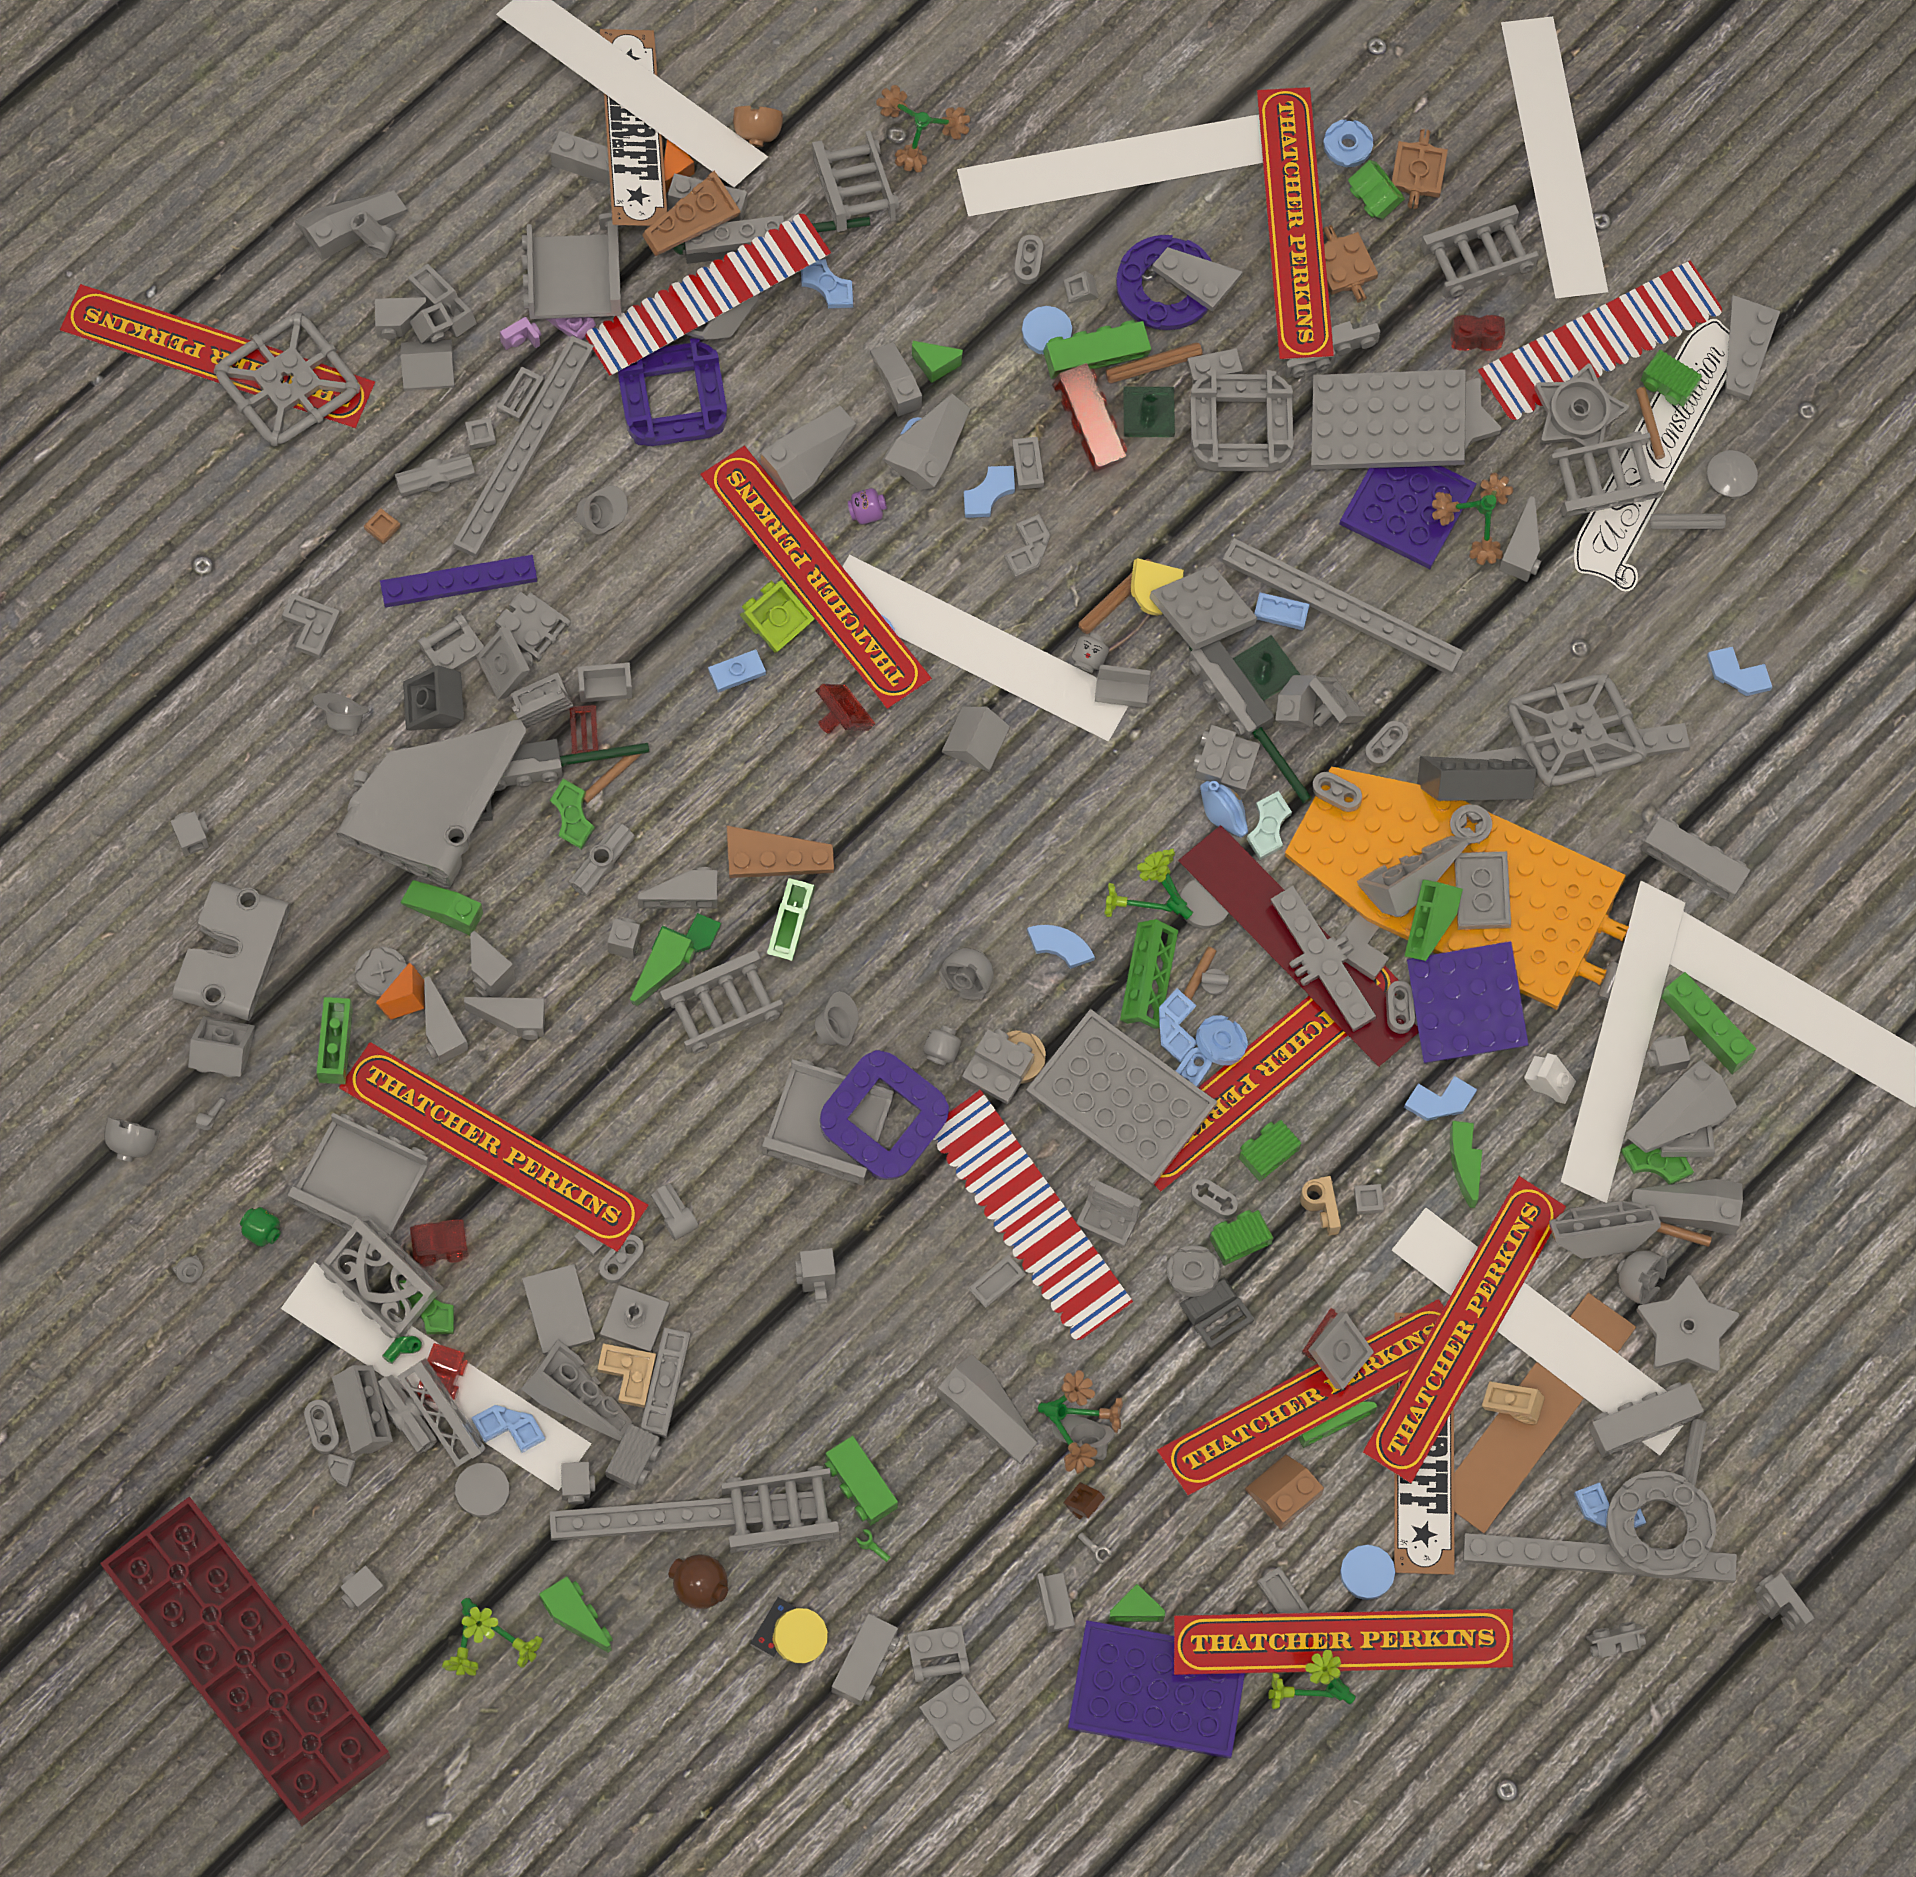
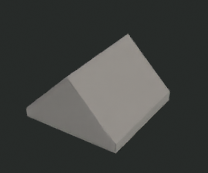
M452 339L440 340L435 343L431 341L422 344L420 341L401 343L400 355L404 391L455 388Z
M962 707L942 749V753L990 772L1010 726L988 707Z

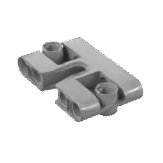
M214 881L198 920V924L201 926L200 931L223 944L236 947L238 950L235 954L230 955L215 950L188 949L173 989V999L204 1007L212 1014L225 1013L249 1021L255 1010L290 912V903L258 894L253 888L241 889ZM251 899L256 901L254 905L250 907L243 906V903L246 900ZM212 995L221 996L217 1002L208 1001Z

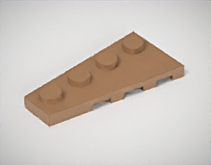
M714 170L703 182L694 187L687 196L679 200L671 210L663 214L647 228L642 236L654 255L657 256L739 216L741 211Z
M727 826L729 878L834 873L833 845Z

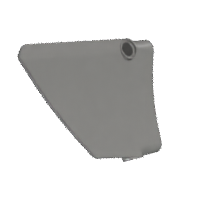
M513 720L467 735L389 752L362 787L353 794L348 804V813L336 832V836L347 844L447 889L450 888L461 869V855L468 850V839L526 734L525 726L521 720ZM455 836L463 838L459 843L450 841Z

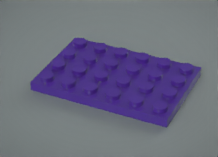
M1086 1620L1068 1730L1231 1759L1245 1673L1174 1675V1636Z

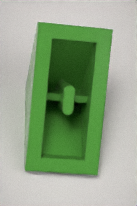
M913 341L912 357L931 383L962 364L963 350L918 341Z
M1138 1584L1109 1613V1622H1164L1165 1610Z

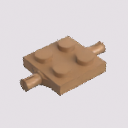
M1425 129L1420 130L1419 142H1398L1392 182L1399 191L1410 194L1407 205L1409 208H1412L1414 200L1413 209L1418 208L1420 196L1440 198L1448 149L1436 148L1428 144L1431 131L1427 130L1424 138Z
M1326 226L1323 232L1328 242L1324 244L1327 283L1331 295L1341 291H1352L1357 303H1360L1361 300L1362 302L1365 301L1367 297L1361 286L1366 282L1377 279L1378 272L1359 233L1356 232L1345 237H1337L1333 226Z

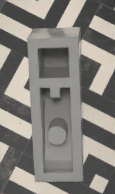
M894 342L870 350V354L897 416L899 417L922 409L920 389Z
M1530 496L1499 568V571L1528 582L1531 574L1536 575L1541 561L1537 559L1540 546L1535 498Z
M699 867L697 870L687 871L638 894L639 908L717 909L718 873L717 870H712L710 867Z
M430 976L424 978L426 1037L428 1042L425 1044V1048L432 1059L436 1057L438 1062L442 1064L467 1051L468 1045Z
M464 997L466 1011L525 1040H536L538 1037H544V998Z

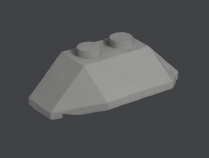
M759 294L688 332L687 335L705 340L731 337L757 302Z
M1617 1201L1570 1208L1556 1219L1549 1221V1225L1557 1244L1584 1259L1635 1251L1661 1227V1222L1653 1205L1644 1206L1639 1203Z

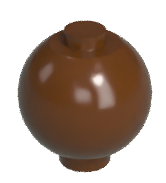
M697 1554L685 1560L678 1558L669 1569L668 1576L673 1579V1588L676 1596L684 1605L699 1610L711 1608L718 1602H722L728 1594L726 1571L722 1564L711 1556Z

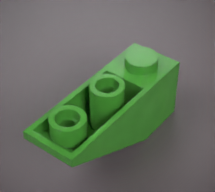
M565 1577L539 1593L541 1602L556 1624L607 1653L612 1651L610 1642L613 1639L605 1626L601 1629L595 1621L598 1615L591 1604L586 1606L581 1599L584 1593L576 1581L571 1583L569 1578Z

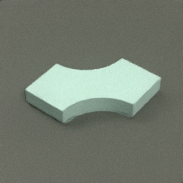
M1279 791L1256 803L1259 823L1248 834L1247 841L1259 860L1283 847L1279 830L1285 819L1291 816L1292 811Z

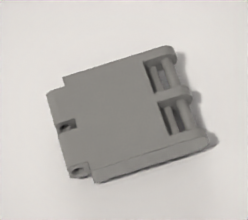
M519 592L509 604V608L514 612L512 613L505 609L495 621V625L499 629L509 627L519 649L523 652H529L532 658L538 662L542 659L541 655L547 647L557 641L556 637L563 628L571 624L566 617L531 592L527 596ZM558 623H561L551 635L550 632L554 629V627ZM545 639L546 642L542 645V647L538 651H535Z

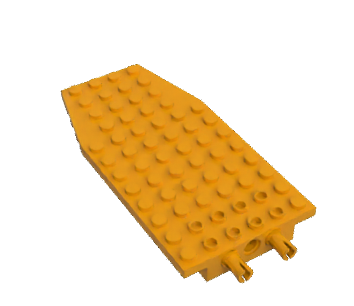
M1331 766L1330 773L1356 785L1361 790L1362 802L1360 807L1355 811L1346 812L1315 796L1285 851V857L1309 876L1316 878L1322 883L1321 885L1336 894L1342 899L1341 901L1349 908L1355 909L1364 919L1408 940L1416 906L1409 909V912L1401 917L1382 913L1358 886L1357 881L1381 866L1385 865L1389 869L1400 864L1399 858L1406 855L1408 857L1422 854V848L1446 837L1455 836L1451 833V817L1458 808L1470 803L1463 800L1438 801L1423 791L1419 784ZM1327 785L1321 787L1325 791L1330 789ZM1351 797L1344 799L1348 803L1353 801ZM1488 812L1492 819V829L1488 838L1482 840L1480 844L1471 843L1467 845L1461 853L1507 851L1511 928L1458 930L1456 915L1432 952L1440 954L1511 941L1520 993L1557 1010L1564 995H1568L1576 977L1582 976L1597 983L1599 986L1602 984V979L1604 980L1607 970L1586 961L1598 935L1603 932L1619 939L1621 942L1624 941L1629 926L1609 918V914L1626 875ZM1467 817V826L1465 828H1470L1475 833V825L1479 823H1472ZM1454 862L1437 882L1456 887Z

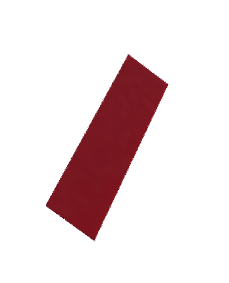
M1221 825L1178 860L1378 1067L1419 1033L1418 1026L1415 1023L1406 1033L1399 1034L1392 1031L1387 1023L1386 993L1372 979L1346 962L1343 963L1344 967L1376 1015V1019L1356 1031H1352L1319 978L1305 986L1302 985L1300 981L1308 976V973L1297 977L1295 971L1303 965L1300 964L1292 968L1289 963L1304 953L1271 903V898L1285 890ZM1320 927V929L1322 930V932H1323V934L1325 935V937L1327 938V940H1328L1329 938H1331V937ZM1396 1019L1397 1023L1404 1024L1402 1019Z

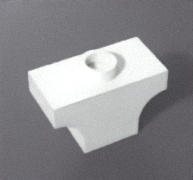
M1547 1053L1545 1058L1534 1056L1524 1077L1533 1091L1546 1094L1556 1102L1564 1104L1576 1083L1557 1055Z

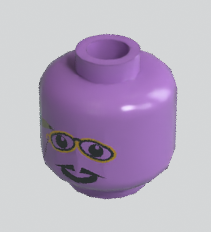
M874 488L855 492L852 494L851 500L848 501L852 520H857L861 525L881 520L883 510L887 509L884 495H878Z

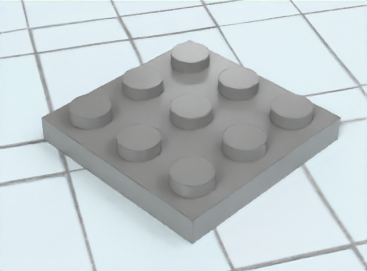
M1213 565L1151 591L1150 599L1193 651L1253 626L1257 621L1256 615Z

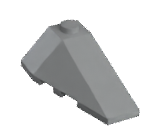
M838 406L780 438L761 452V466L794 502L813 488L824 468H827L831 458L841 448L855 428L856 423L841 406Z
M1455 836L1446 837L1422 848V854L1410 857L1406 855L1399 858L1400 864L1389 869L1385 865L1375 869L1357 881L1358 886L1382 913L1395 917L1404 916L1409 912V909L1417 905L1423 879L1437 882L1465 849L1468 841L1467 839Z
M1710 1179L1633 1189L1631 1202L1644 1206H1655L1660 1222L1735 1235L1740 1224L1743 1190L1741 1183Z
M557 1340L533 1370L521 1389L542 1406L620 1441L629 1424H632L631 1419L613 1397L604 1394L598 1386L600 1381L596 1376L591 1378L582 1367L585 1364L583 1360Z

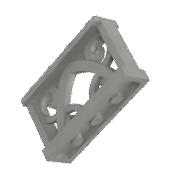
M369 1216L357 1218L351 1225L352 1228L319 1267L324 1271V1276L330 1282L337 1283L343 1289L342 1292L346 1298L358 1303L362 1307V1313L369 1319L375 1320L381 1326L380 1329L386 1336L390 1338L405 1336L410 1327L444 1288ZM361 1235L363 1238L358 1251L350 1249L349 1247ZM375 1250L381 1254V1258L378 1261L368 1258L369 1255L375 1257ZM344 1255H352L357 1258L356 1262L350 1261L345 1263L351 1267L349 1274L340 1268V1259ZM388 1263L393 1265L391 1284L395 1292H372L368 1282L367 1264L376 1267ZM400 1274L406 1278L405 1283H400L404 1288L403 1290L398 1283V1276ZM421 1292L423 1296L412 1308L408 1298ZM401 1300L405 1307V1317L402 1321L397 1322L389 1315V1311L393 1308L398 1315L400 1313V1304L397 1301Z

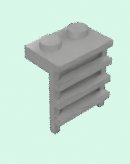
M558 672L511 693L516 705L512 709L526 728L574 707Z
M1093 1179L1089 1185L1087 1201L1076 1223L1081 1230L1124 1249L1140 1216L1142 1201Z

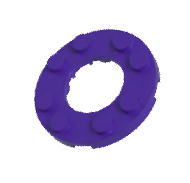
M1173 235L1152 236L1136 243L1123 256L1116 277L1117 294L1126 312L1136 321H1143L1145 326L1159 330H1175L1187 327L1201 319L1209 310L1189 295L1179 303L1164 305L1161 302L1152 301L1144 293L1142 277L1167 247L1211 261L1207 253L1197 244L1188 239L1184 241L1172 238Z

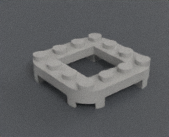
M1216 370L1207 371L1205 375L1193 384L1190 396L1191 452L1196 460V464L1200 468L1212 471H1275L1286 467L1287 462L1291 458L1294 445L1293 390L1291 385L1276 375L1277 372L1267 370L1266 375L1216 374ZM1216 402H1266L1267 444H1218Z

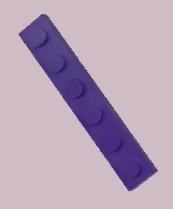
M533 555L385 579L380 580L384 606L387 608L537 582Z

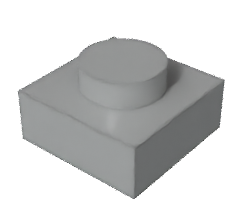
M490 418L465 422L471 449L496 444Z
M1381 1184L1354 1186L1356 1215L1383 1213Z

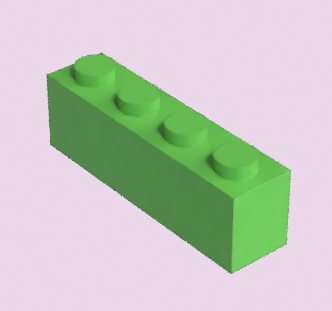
M1130 320L1115 328L1103 326L1093 333L1087 334V331H1081L1073 334L1070 338L1055 337L1050 339L1046 343L1043 353L1051 379L1148 357L1151 346L1144 322L1135 323V320Z
M1686 972L1665 988L1661 998L1731 1074H1734L1752 1059L1756 1051L1755 1046Z

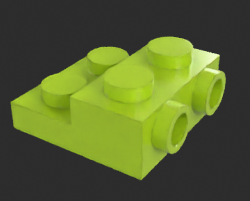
M772 580L760 589L763 594L757 600L752 597L741 606L744 611L739 614L752 631L764 639L774 653L783 648L814 620V617L783 580L777 581L775 584Z

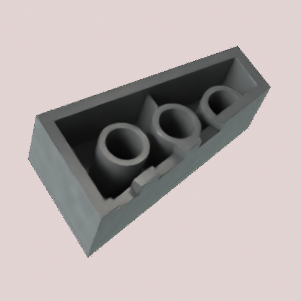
M1420 756L1417 784L1420 785L1423 791L1438 801L1533 799L1536 769L1524 759L1502 761L1499 759L1484 760Z

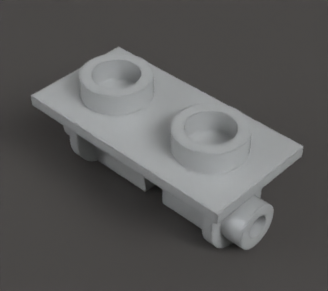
M1635 1622L1622 1623L1618 1629L1609 1630V1628L1596 1629L1592 1635L1586 1636V1639L1594 1644V1646H1590L1592 1657L1597 1656L1598 1659L1617 1654L1615 1644L1620 1643L1622 1653L1641 1649L1642 1645H1646L1644 1635H1639L1640 1632L1645 1631V1628L1635 1624Z

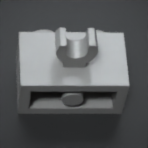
M829 1248L801 1251L800 1260L795 1261L797 1284H802L803 1292H815L816 1304L827 1303L826 1290L835 1289L833 1250Z

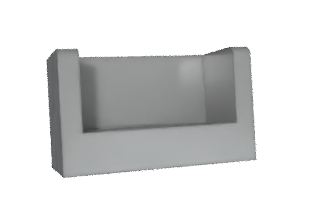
M630 663L578 667L581 702L632 698Z

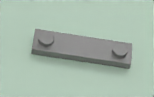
M665 1327L640 1429L655 1436L667 1438L691 1334Z

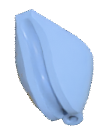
M1206 781L1200 785L1203 806L1208 819L1219 827L1221 825L1226 831L1240 838L1247 835L1246 814L1239 795L1231 788L1218 784L1217 781Z

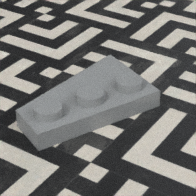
M1168 247L1152 265L1153 271L1212 312L1243 275L1242 271Z

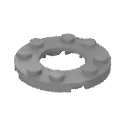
M1651 1471L1629 1479L1616 1492L1607 1511L1606 1531L1614 1552L1629 1568L1648 1577L1666 1579L1687 1574L1703 1562L1715 1539L1716 1519L1710 1501L1700 1488L1697 1489L1681 1475L1665 1471ZM1652 1501H1666L1676 1506L1683 1513L1687 1523V1534L1683 1542L1676 1548L1666 1551L1654 1550L1642 1542L1634 1528V1517L1643 1505Z

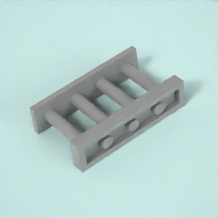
M865 131V145L832 152L824 149L822 141L812 142L813 161L837 232L847 230V219H850V216L887 209L890 220H896L895 209H899L898 198L896 194L891 192L879 157L878 140H873L871 131ZM867 154L871 163L838 170L830 167L833 161ZM873 172L877 178V181L845 188L836 184L840 179ZM880 190L883 196L881 200L852 206L843 205L842 202L847 197Z
M1516 205L1423 236L1420 246L1423 255L1431 253L1436 255L1448 281L1444 283L1443 298L1449 296L1457 297L1466 290L1518 272L1527 273L1536 267L1539 256L1538 252L1535 251L1526 255L1513 227L1516 225L1519 215ZM1498 230L1505 231L1517 258L1503 262L1490 234ZM1475 238L1482 239L1494 266L1480 270L1468 245V241ZM1454 245L1459 247L1471 274L1457 278L1445 253V249Z
M1640 431L1628 434L1627 438L1568 450V447L1554 450L1548 459V465L1559 464L1568 496L1566 502L1560 508L1562 517L1567 518L1661 497L1665 491L1663 481L1655 482L1654 479H1651L1642 447L1651 438L1650 433L1642 434ZM1633 449L1641 479L1640 486L1630 487V485H1627L1618 454L1619 450ZM1608 453L1617 486L1615 491L1607 493L1605 490H1602L1593 457ZM1582 458L1584 459L1592 489L1591 496L1581 498V495L1577 493L1569 461Z
M757 950L660 991V999L664 1008L672 1007L676 1009L690 1038L684 1041L686 1054L691 1052L694 1054L700 1053L714 1042L764 1020L766 1022L773 1021L780 1016V1013H783L781 999L773 1003L771 1002L757 974L758 968L761 967V958ZM742 975L748 977L762 1008L751 1013H747L733 984L734 979ZM717 986L724 988L738 1017L723 1024L709 995L710 989ZM694 996L700 999L714 1028L700 1035L684 1004L687 999Z
M813 1466L808 1468L806 1472L750 1480L735 1477L727 1479L726 1483H721L722 1495L731 1494L736 1527L734 1536H729L730 1553L839 1538L838 1521L832 1522L831 1519H828L823 1481L830 1480V1468L824 1469L823 1466ZM812 1483L817 1521H815L814 1525L804 1526V1523H801L796 1485ZM785 1486L790 1525L786 1529L777 1530L773 1522L769 1489ZM758 1490L763 1528L761 1532L750 1533L746 1527L742 1492Z

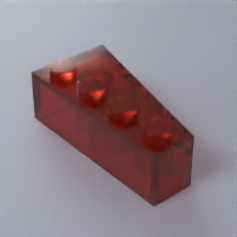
M1085 363L1059 373L1052 386L1055 392L1061 391V405L1064 411L1071 412V425L1077 435L1082 434L1081 446L1093 471L1097 472L1122 462L1126 457L1127 448L1123 439H1119L1115 431L1117 424L1112 415L1109 416L1106 406L1108 404L1103 392H1099L1096 386L1098 382L1096 373L1093 368L1089 369L1088 364Z

